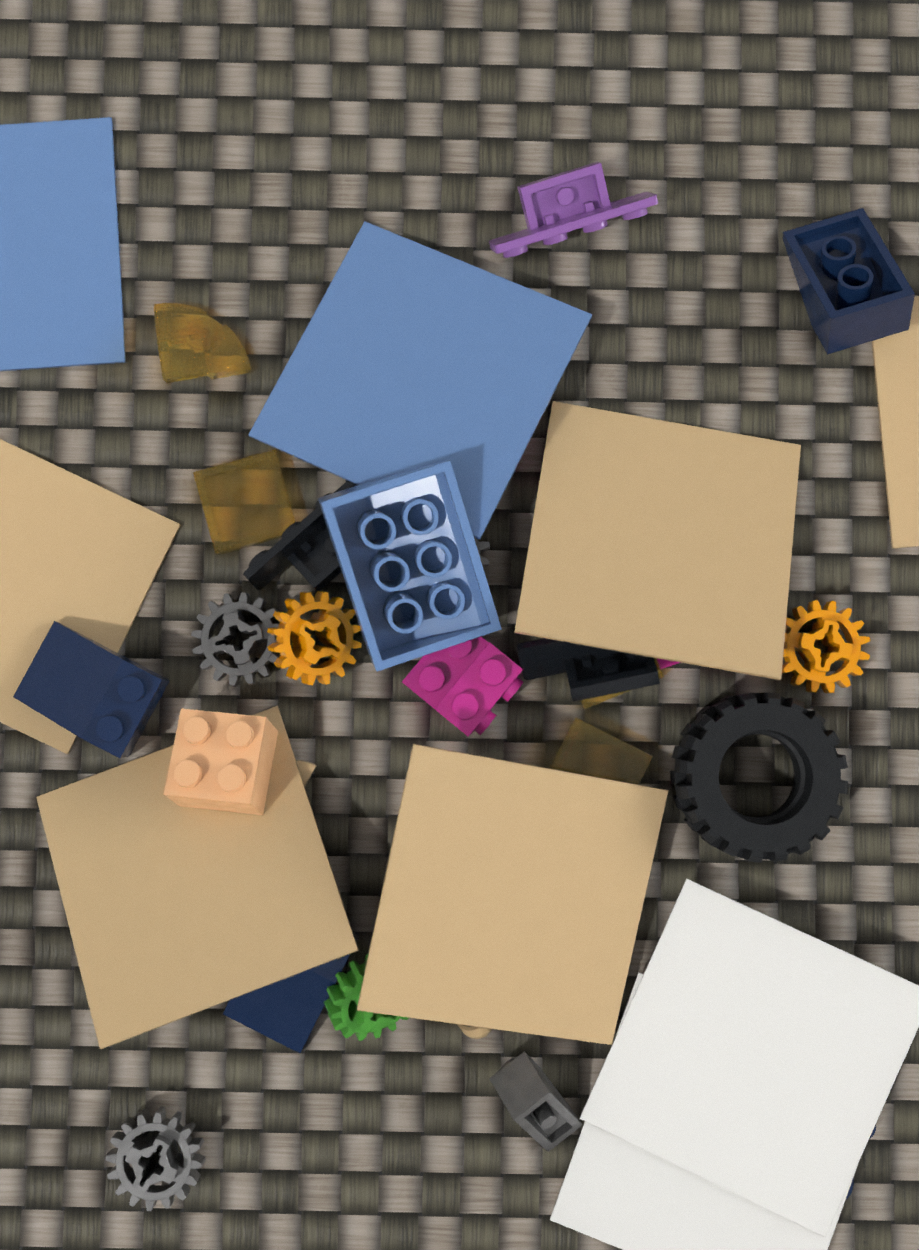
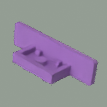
M600 162L588 164L518 186L528 229L489 241L492 251L496 254L503 253L504 258L517 256L527 252V245L543 240L544 245H551L568 239L567 232L583 228L584 233L603 229L608 226L607 220L622 215L623 220H630L648 214L647 207L658 204L657 195L643 192L610 203L602 164Z

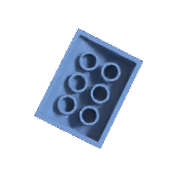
M450 460L360 484L318 498L371 662L376 671L502 630Z

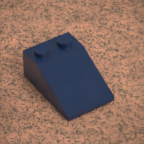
M863 208L783 232L782 239L811 325L827 355L909 330L915 293Z
M54 621L13 697L79 738L118 758H124L131 755L170 680Z
M352 930L355 941L357 942V939L360 934ZM350 954L231 999L223 1015L301 1053L324 1007V1001L329 998L327 987L336 984L337 978L335 975L338 972H342Z

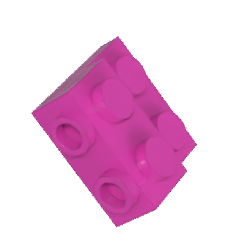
M478 637L423 656L402 681L403 684L468 737L473 731L481 735L497 716L491 711V708L500 697L508 702L524 682L518 678L523 669L483 637Z

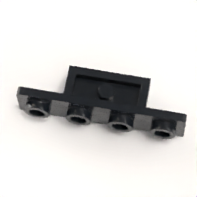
M345 480V483L335 492L342 491L357 485ZM319 501L315 504L314 511L301 522H294L288 526L282 533L281 540L272 548L261 551L250 561L249 568L243 575L258 591L264 588L290 564L300 572L316 591H321L342 572Z
M546 638L519 643L516 646L525 680L567 672L573 702L660 684L657 666L653 657Z

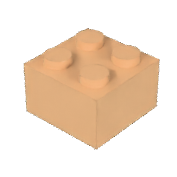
M181 708L163 795L182 807L263 815L278 730L267 717Z

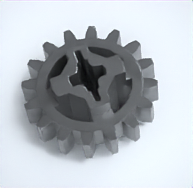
M242 592L238 602H235L233 597L227 593L223 597V606L220 607L213 601L208 603L209 609L212 612L209 617L198 614L196 617L204 626L202 630H195L191 633V636L201 639V645L196 646L192 651L193 654L205 655L206 659L200 665L202 670L216 668L213 675L214 680L221 681L228 674L230 685L238 686L241 676H244L248 685H253L256 683L255 673L259 672L264 677H269L271 673L267 665L269 662L274 663L279 657L275 652L268 651L267 647L276 642V636L267 633L268 628L279 626V624L273 623L275 619L273 613L277 610L273 608L264 612L266 600L260 597L252 605L250 604L248 593ZM241 611L255 614L261 619L263 624L253 626L247 624ZM223 618L224 625L217 636L212 637L217 623ZM237 629L245 634H253L249 639L243 641L244 649L242 650L237 646L225 644L230 642L231 639L236 638ZM267 642L265 652L256 662L254 654L261 643ZM230 654L234 657L238 668L225 665L216 655Z
M160 1107L154 1117L151 1118L148 1110L143 1109L137 1115V1122L129 1117L121 1125L123 1132L117 1131L110 1140L116 1148L108 1152L105 1160L110 1163H116V1166L110 1170L107 1177L108 1179H120L121 1184L115 1192L117 1195H121L127 1190L132 1194L130 1206L133 1207L138 1203L139 1199L146 1200L147 1211H152L157 1200H161L164 1208L168 1209L174 1202V1194L183 1201L190 1192L188 1185L195 1186L201 1174L195 1169L203 1166L206 1156L196 1154L195 1152L201 1148L204 1140L203 1138H191L190 1134L196 1125L194 1122H191L183 1127L179 1123L182 1116L181 1112L177 1111L169 1119L166 1118L165 1107ZM148 1131H160V1133L152 1136L143 1134ZM176 1141L180 1145L183 1154L179 1152ZM162 1145L163 1148L159 1154L161 1156L159 1164H156L154 1169L150 1171L153 1152L155 1153L159 1146ZM161 1181L168 1183L160 1186L152 1185Z

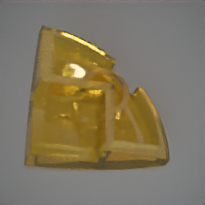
M180 303L154 304L159 358L163 380L166 383L209 376L213 380L252 372L244 347L227 325H221L215 319L208 316L205 310Z

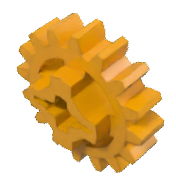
M317 591L314 597L311 592H300V603L295 599L287 598L284 602L288 611L286 613L277 611L273 613V616L280 623L278 627H271L267 630V633L276 636V642L267 646L268 651L280 653L281 656L276 659L274 665L282 669L289 667L286 677L297 680L301 676L302 683L312 686L317 679L319 683L327 685L330 684V673L338 677L345 676L342 667L344 662L356 663V659L350 652L352 648L358 649L362 647V643L353 640V634L358 633L361 629L359 625L350 624L349 620L355 615L354 609L346 608L341 610L344 599L332 597L329 600L328 592ZM320 609L318 613L314 612L310 619L303 620L300 618L301 615L310 610ZM305 630L315 631V636L325 646L315 645V640ZM290 635H291L292 644H293V648H292V649H291V644H290ZM327 656L330 658L321 665L311 666L312 664L316 665L318 660L322 657Z
M818 600L808 602V613L802 606H798L792 609L795 620L786 617L783 653L786 663L782 665V673L791 671L794 673L790 683L793 686H799L806 681V692L816 693L820 684L824 693H834L835 682L841 688L851 686L847 675L861 676L863 671L857 665V662L869 660L870 658L869 654L861 651V645L870 642V637L859 636L857 632L864 625V622L861 620L851 623L848 619L851 616L852 609L849 607L837 613L836 601L826 602L823 610ZM817 619L816 623H813L810 632L798 633L806 622ZM839 628L844 633L847 643L843 640L842 636L838 632ZM821 640L822 645L828 647V652L821 654V650L814 647V642ZM795 651H798L805 662L804 667L799 663ZM839 660L844 661L837 671L825 676L826 672H829L832 663Z

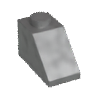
M525 1052L505 1062L501 1069L489 1078L513 1120L548 1152L582 1126L579 1118L543 1070Z

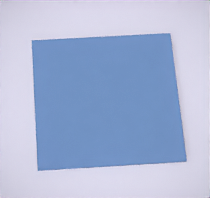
M112 118L0 125V371L126 363Z
M364 221L248 436L356 485L450 460L473 536L480 540L592 318V314Z

